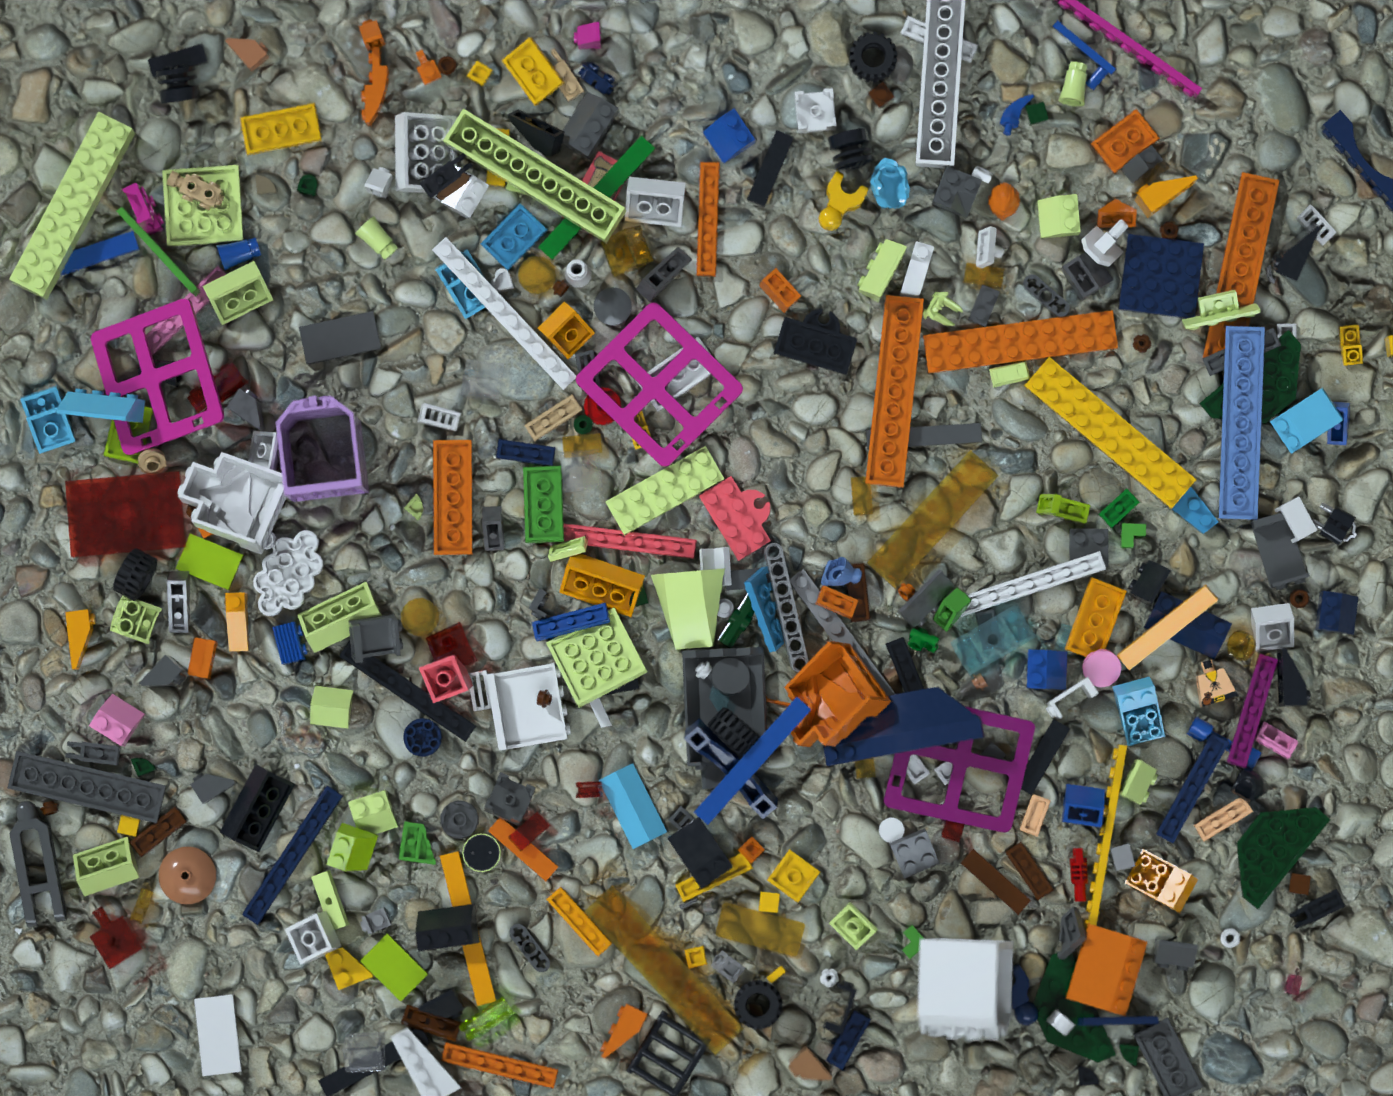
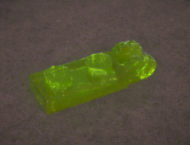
M501 997L472 1016L471 1019L464 1021L459 1026V1029L464 1032L476 1025L477 1028H473L465 1035V1038L470 1041L481 1034H485L515 1013L505 998Z

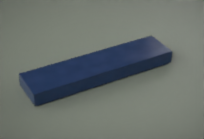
M1157 1016L1086 1017L1078 1019V1025L1159 1024Z

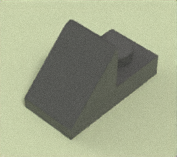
M1151 145L1133 157L1121 170L1133 184L1161 163L1163 159Z

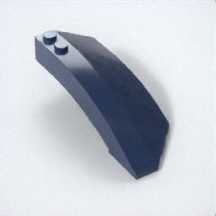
M933 687L888 696L891 702L878 716L865 718L836 746L823 745L826 765L832 766L978 739L985 736L982 720L978 715L973 714L958 700L950 697L942 688Z

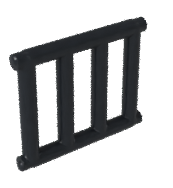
M662 1010L630 1062L626 1072L635 1073L670 1096H678L707 1049L711 1039L699 1036L668 1017L666 1011ZM662 1024H667L698 1043L699 1047L693 1055L659 1034L658 1031ZM653 1039L690 1061L686 1069L682 1071L649 1051L648 1047ZM642 1057L648 1058L679 1077L680 1079L675 1087L669 1086L638 1067Z

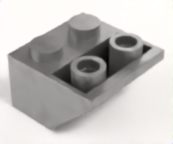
M1086 252L1061 268V271L1081 301L1114 281L1106 267L1097 264Z

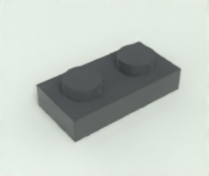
M982 285L968 321L986 327L1000 291Z

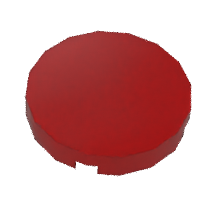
M600 387L622 408L620 397L610 388ZM589 396L585 398V414L593 423L605 426L614 422Z

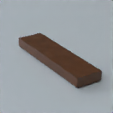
M974 849L961 862L969 872L1017 915L1030 903L1031 900Z

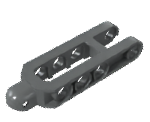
M23 801L17 806L18 822H16L9 835L27 927L39 926L35 913L37 908L34 894L45 891L50 892L56 922L66 921L67 911L51 826L39 818L37 807L33 802ZM34 828L39 832L48 883L30 886L28 875L30 870L26 865L24 854L26 849L23 848L21 833H23V830Z

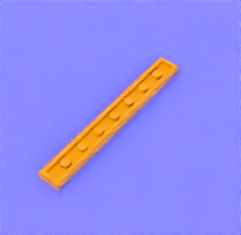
M459 851L441 855L440 860L452 907L472 904ZM480 934V942L462 945L477 1006L496 1002Z

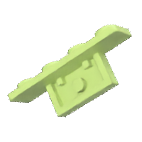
M1236 290L1199 297L1200 316L1183 319L1182 324L1185 329L1196 330L1204 325L1214 326L1222 321L1232 322L1240 317H1254L1256 314L1261 313L1257 304L1239 307Z

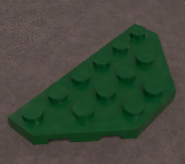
M1289 330L1278 338L1281 346L1264 353L1261 423H1267L1296 399L1301 344ZM1224 383L1199 403L1212 419H1222Z
M1316 807L1259 813L1236 842L1242 897L1256 909H1259L1331 819Z
M1058 952L1051 955L1033 1000L1039 1011L1037 1021L1046 1041L1097 1063L1116 1056L1103 1025H1078L1079 1018L1099 1017L1096 1007L1066 998L1076 966L1073 954L1071 953L1065 960L1057 957ZM1055 1009L1075 1025L1066 1037L1046 1021Z

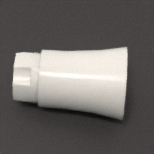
M578 259L572 260L567 265L565 271L566 281L571 286L577 288L587 285L592 275L590 267ZM580 269L581 273L574 274V271Z

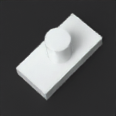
M990 226L979 231L976 267L982 269L994 264V257H1002L1004 248L995 245L997 228Z

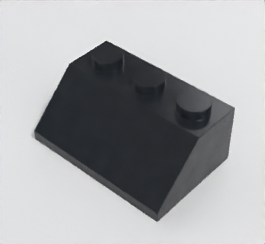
M468 904L418 911L415 931L418 951L480 942L475 905Z

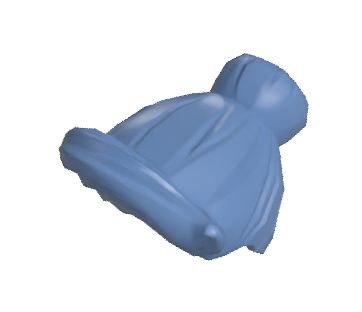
M844 557L829 560L826 564L821 584L827 587L842 586L849 582L855 584L860 581L862 571L859 568H853L851 563Z

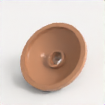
M181 847L173 850L164 858L159 868L158 877L161 889L168 898L176 903L188 905L204 900L212 892L216 883L217 873L213 860L203 850L195 847ZM184 872L189 874L188 879L182 877Z

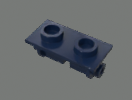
M593 62L584 63L578 73L581 75L580 78L590 85L595 80L598 81L594 88L604 95L607 94L609 96L613 91L612 88L618 85L612 75L604 74L599 70L600 67Z

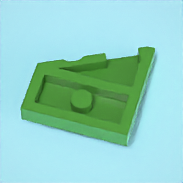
M404 821L398 860L436 865L424 824Z

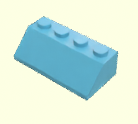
M75 388V392H67L56 413L143 423L145 400L138 399V395L127 394V397L124 398L121 397V393L110 392L109 396H105L103 391L92 390V394H87V390Z

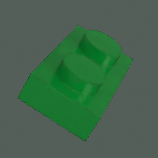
M1125 489L1098 515L1112 528L1140 502L1128 489Z

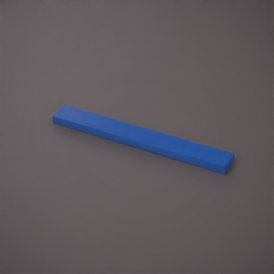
M796 697L699 805L694 813L709 825L811 709Z

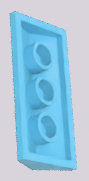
M633 763L599 780L633 849L667 832Z

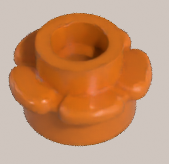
M902 583L898 593L905 601H908L914 595L915 589L909 583L907 585Z

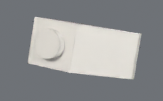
M379 167V169L373 168L364 186L367 192L386 198L393 179L392 174L389 173L390 170Z

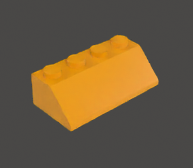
M580 553L570 556L559 593L594 605L606 603L608 610L615 608L617 613L632 617L645 575ZM633 591H635L634 596H633V600H632V603H631V607H630V605H629L630 597H631V594L633 593Z

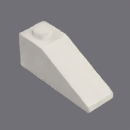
M916 241L900 296L919 298L934 246Z

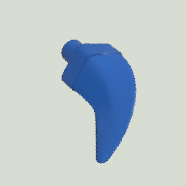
M1027 95L1017 99L1006 108L1000 120V125L1005 127L1004 135L1010 136L1012 129L1019 126L1021 110L1034 95Z

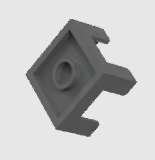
M500 772L492 794L484 806V811L520 826L536 787L529 784L526 786L510 780L508 775Z

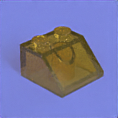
M641 226L625 228L612 235L607 243L601 241L613 277L631 272L653 262Z

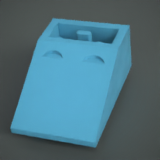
M1150 677L1112 686L1128 746L1165 737L1155 686Z

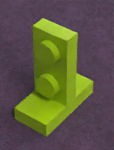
M1040 494L1036 513L1086 524L1090 505L1062 498L1061 495Z

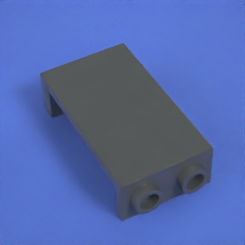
M1282 512L1250 522L1270 588L1275 587L1277 591L1287 588V583L1294 582L1297 585L1306 582L1305 578L1310 577V575L1306 573L1297 542H1291V539L1295 538Z

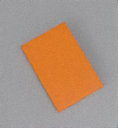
M1135 109L1094 140L1091 145L1115 174L1133 157L1153 145L1160 138L1140 112Z

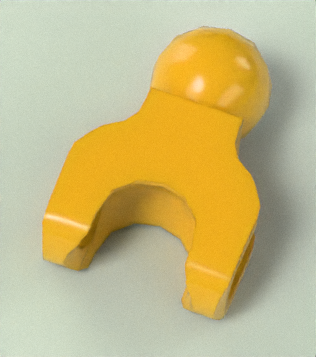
M836 171L826 190L829 202L827 207L818 216L820 226L828 231L838 229L845 213L860 208L869 188L861 185L855 193H845L840 185L844 174Z

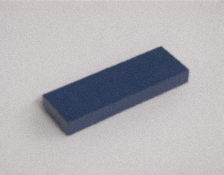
M499 439L496 459L553 466L556 447Z
M854 1010L844 1027L842 1035H839L826 1061L843 1070L871 1019Z

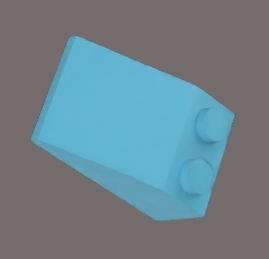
M1321 388L1270 421V423L1292 454L1344 419L1325 390Z

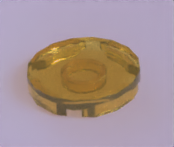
M533 256L521 264L518 278L524 290L531 294L546 293L554 285L556 271L550 260L541 256Z
M415 598L403 607L401 622L410 634L425 636L432 633L438 625L439 612L431 601L424 598Z

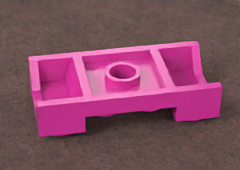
M137 183L123 188L122 190L127 195L136 215L137 224L149 236L162 231L163 227L161 224H164L160 213L156 214L154 207L157 205L152 196L149 197L144 187H140Z

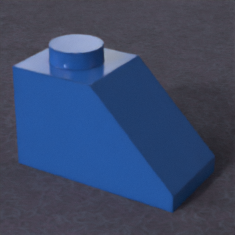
M1333 402L1344 420L1328 430L1327 444L1347 445L1350 403Z

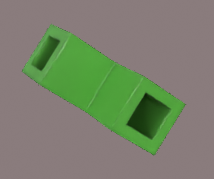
M1122 523L1120 548H1133L1134 536L1145 537L1146 524Z
M913 925L903 932L911 941L901 949L909 959L920 951V939H924Z

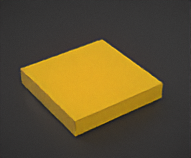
M789 849L767 881L798 903L820 871Z

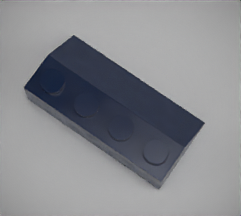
M1162 591L1159 592L1144 628L1150 629L1184 601ZM1204 611L1172 636L1170 640L1215 659L1232 623Z

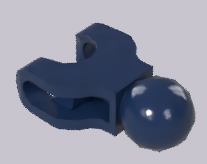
M1016 963L1013 965L1012 971L1016 982L1012 987L1011 1008L1014 1010L1016 1021L1021 1025L1029 1026L1037 1021L1039 1011L1037 1006L1029 1001L1030 999L1027 995L1029 979L1021 966Z

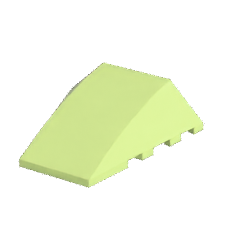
M725 568L651 575L676 650L714 647L717 614L720 607L719 601L723 588L722 581Z

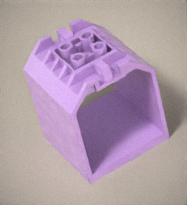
M309 396V398L292 401L276 422L284 496L293 502L369 493L361 421L357 416L332 396H321L319 400L316 396ZM342 415L350 417L357 479L295 486L289 435L297 421Z

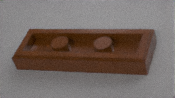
M864 563L851 564L853 568H859L862 571V577L858 583H847L848 596L858 600L851 623L870 621Z
M174 807L158 819L157 823H153L129 843L139 856L143 857L183 826L187 820L177 807Z
M1019 842L1005 852L1037 901L1054 890L1022 842Z
M408 1004L401 1020L403 1025L456 1042L462 1026V1022L422 1012L417 1007Z

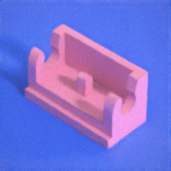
M1265 721L1262 723L1254 739L1285 759L1291 757L1298 744L1296 739Z

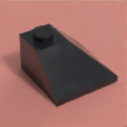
M453 988L424 1003L418 1009L429 1014L444 1018L451 1016L452 1019H455L463 1014L462 1010L465 1009V1006L456 989Z

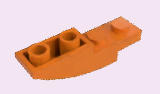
M372 47V53H369V64H372V72H369V83H372V85H365V90L361 91L362 102H365V109H362V121H365L367 126L373 124L382 108L389 81L388 66H381L380 47Z

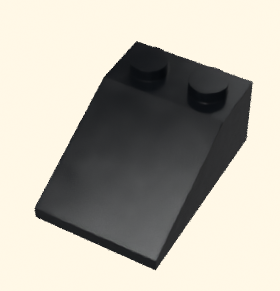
M1276 649L1279 707L1306 706L1307 702H1310V690H1307V685L1287 649Z
M699 817L667 838L701 889L733 868Z

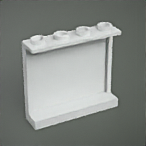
M555 663L486 674L499 751L568 739V735L571 734L570 725L565 723L564 716L568 714L566 704H562L561 697L564 696L563 685L558 683L561 673ZM547 689L552 694V702L547 707L542 708V706L537 705V696L540 690L545 691Z

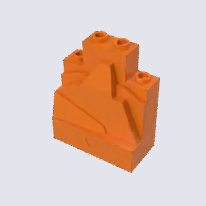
M828 641L784 687L792 701L798 697L811 709L791 732L793 741L798 746L811 747L817 740L823 745L836 746L865 718L878 716L891 702L851 644Z

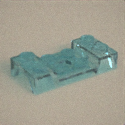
M1015 604L950 642V645L970 676L1034 639L1036 635L1023 617L1019 606ZM995 634L998 636L999 641L997 645H990L988 643L989 635Z

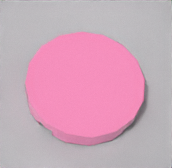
M1098 649V651L1087 655L1082 669L1085 678L1088 677L1094 686L1107 687L1115 683L1119 678L1121 662L1116 654L1110 650Z

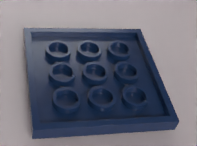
M1128 234L1118 310L1185 319L1195 317L1204 243Z

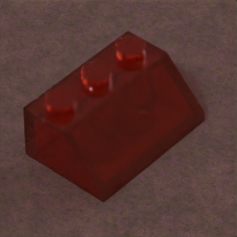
M233 362L231 364L226 363L219 369L221 372L215 376L213 375L221 404L235 394L239 388L241 389L249 383ZM197 386L189 392L190 396L187 398L199 414L207 410V404L202 387L199 388Z

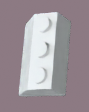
M629 177L626 193L625 221L681 227L686 183Z

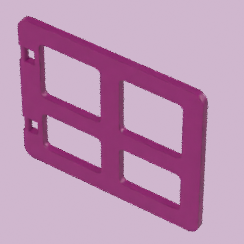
M966 706L969 711L981 718L983 725L1019 733L1012 761L972 753L973 739L958 742L957 747L954 749L935 746L894 754L884 796V803L887 807L1006 833L1012 828L1035 732V725L1030 720ZM911 755L924 756L953 764L943 804L902 796L901 793ZM968 767L1009 776L999 816L996 817L958 808L962 785ZM894 775L901 776L899 786L892 785Z

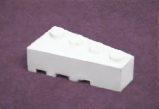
M407 1027L390 1036L421 1096H447L461 1088Z

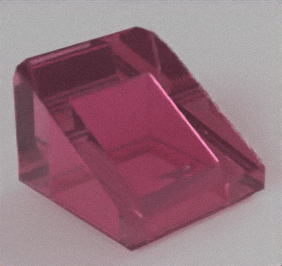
M1288 974L1285 993L1299 995L1302 976Z

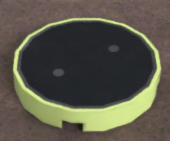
M481 833L473 835L466 841L462 854L464 862L469 868L474 871L485 872L498 864L501 849L495 838Z

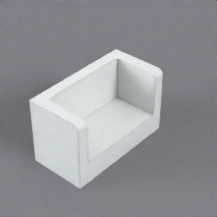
M1300 497L1294 498L1274 509L1276 513L1282 512L1295 538L1291 539L1292 543L1317 531Z

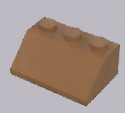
M807 1045L789 1059V1070L796 1078L800 1076L802 1079L825 1081L833 1079L831 1073Z

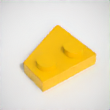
M344 947L325 954L338 990L373 977V974Z

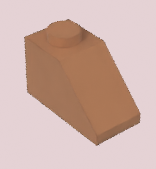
M227 38L225 40L251 72L255 71L269 58L266 53L269 50L262 42L258 44L255 40Z

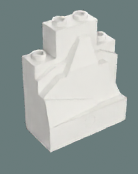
M223 452L215 459L214 469L193 462L191 467H188L186 470V479L178 489V497L181 502L197 507L191 515L194 526L237 542L240 547L262 555L286 500L282 473Z

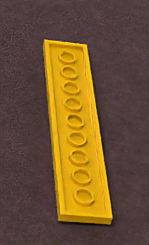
M1048 357L1024 385L1026 389L1170 509L1176 505L1197 480L1052 358Z

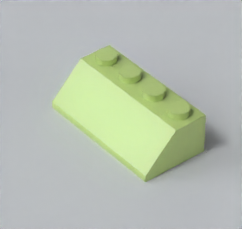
M367 582L297 614L305 638L314 653L349 637V621L382 616Z

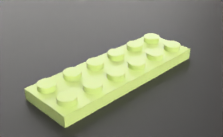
M704 446L605 501L625 536L724 480V477L708 449Z

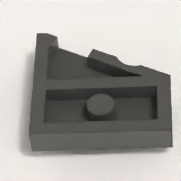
M1072 907L1061 917L1059 941L1063 943L1062 951L1058 952L1057 957L1065 960L1087 939L1079 908Z

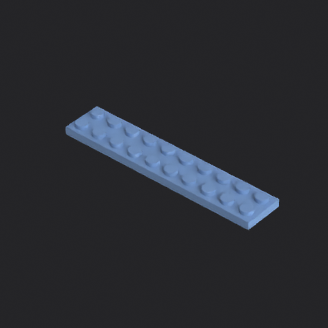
M1226 326L1219 518L1258 520L1265 327Z

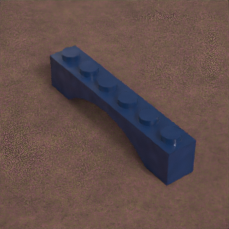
M1339 110L1321 126L1322 135L1335 144L1334 148L1339 154L1346 156L1347 163L1353 169L1356 168L1360 172V178L1365 183L1369 182L1373 187L1372 191L1378 197L1381 196L1385 201V206L1392 212L1393 179L1374 170L1365 161L1355 142L1353 123Z
M700 718L685 730L684 739L693 749L712 761L726 775L740 761ZM755 774L739 790L750 807L762 819L777 808L778 798Z

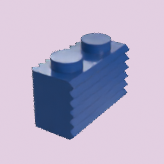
M294 621L272 627L282 665L306 659L305 655L308 654L306 644L301 642L300 636H303L301 625H297V622Z

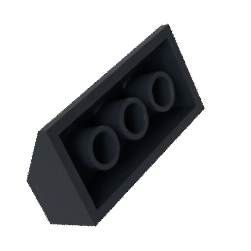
M255 764L220 833L237 843L260 852L295 784Z

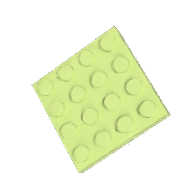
M239 165L162 170L168 247L239 242L244 240ZM175 171L183 178H185L186 174L192 176L194 173L203 178L202 181L208 184L212 181L220 185V189L223 191L222 195L224 196L221 206L207 210L200 207V202L194 199L192 202L183 199V194L179 192L180 188H173L167 185L170 173ZM193 183L188 185V189H194L195 187ZM207 191L205 196L211 197L212 192Z
M615 608L608 610L609 623L560 635L546 642L579 708L647 673Z

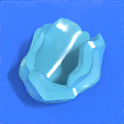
M882 159L874 168V173L870 179L872 192L877 204L881 208L899 209L906 204L910 192L906 168L899 165L895 160Z

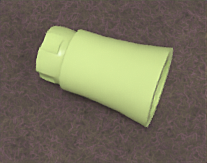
M1070 62L1058 100L1060 103L1074 107L1085 105L1086 64Z
M375 216L371 217L355 233L385 260L398 249Z

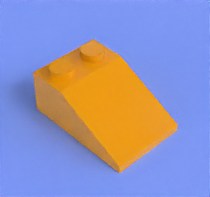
M1195 175L1155 182L1150 186L1145 184L1136 193L1137 197L1134 201L1146 217L1149 218L1193 186L1198 178Z

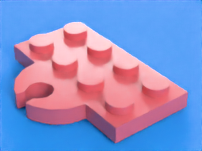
M732 476L699 495V498L737 560L740 561L771 542L762 527V524L768 519L770 514V503H765L762 509L755 508L754 501L758 498L763 499L765 495L757 490L748 489L741 492Z

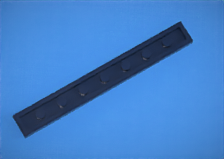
M328 785L326 786L242 913L244 917L259 925L343 798V795Z

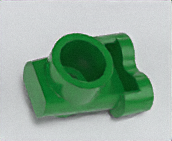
M913 628L909 634L908 645L916 651H921L924 647L928 651L935 653L939 646L940 638L929 635L923 628H918V630Z

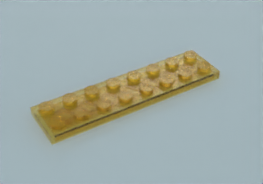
M970 450L874 554L867 564L896 589L999 475Z

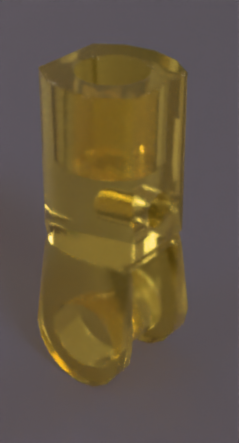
M141 888L130 921L136 920L139 924L143 923L154 893L153 891ZM138 907L144 909L142 914L136 913Z

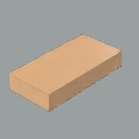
M1032 794L1019 830L1038 837L1051 800Z

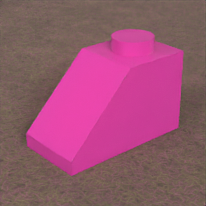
M599 22L577 26V32H574V44H578V49H601V28Z

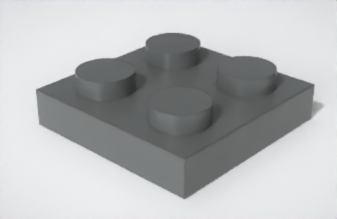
M1069 529V561L1100 551L1105 567H1108V529Z
M925 828L889 843L904 879L940 864Z

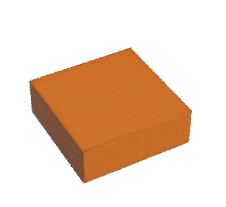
M751 836L738 851L752 864L765 849Z

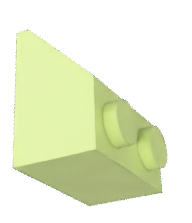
M1077 194L1059 195L1037 200L1041 238L1077 236L1080 234Z
M1139 759L1134 760L1119 791V796L1138 805H1141L1142 802L1145 803L1150 794L1147 790L1150 784L1154 785L1158 777L1155 774L1157 769Z
M387 790L348 802L357 828L378 834L398 827Z

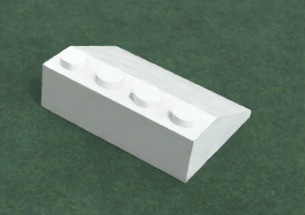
M403 112L395 116L396 191L425 192L419 183L450 160L453 161L457 158V151L448 147L443 142L457 116Z

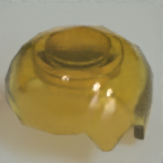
M1238 630L1229 637L1227 652L1235 657L1236 660L1246 661L1255 653L1256 642L1250 633Z

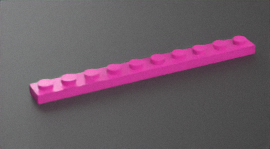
M1057 0L1060 7L1073 11V15L1081 21L1084 19L1090 23L1089 26L1097 32L1100 30L1105 34L1104 37L1112 43L1114 41L1121 45L1120 48L1124 52L1134 54L1137 61L1151 66V70L1157 75H1164L1171 85L1181 87L1183 89L1182 92L1187 96L1196 98L1202 90L1200 86L1079 1Z

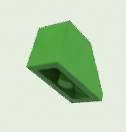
M956 588L942 601L932 620L947 632L966 611L971 599L966 593Z

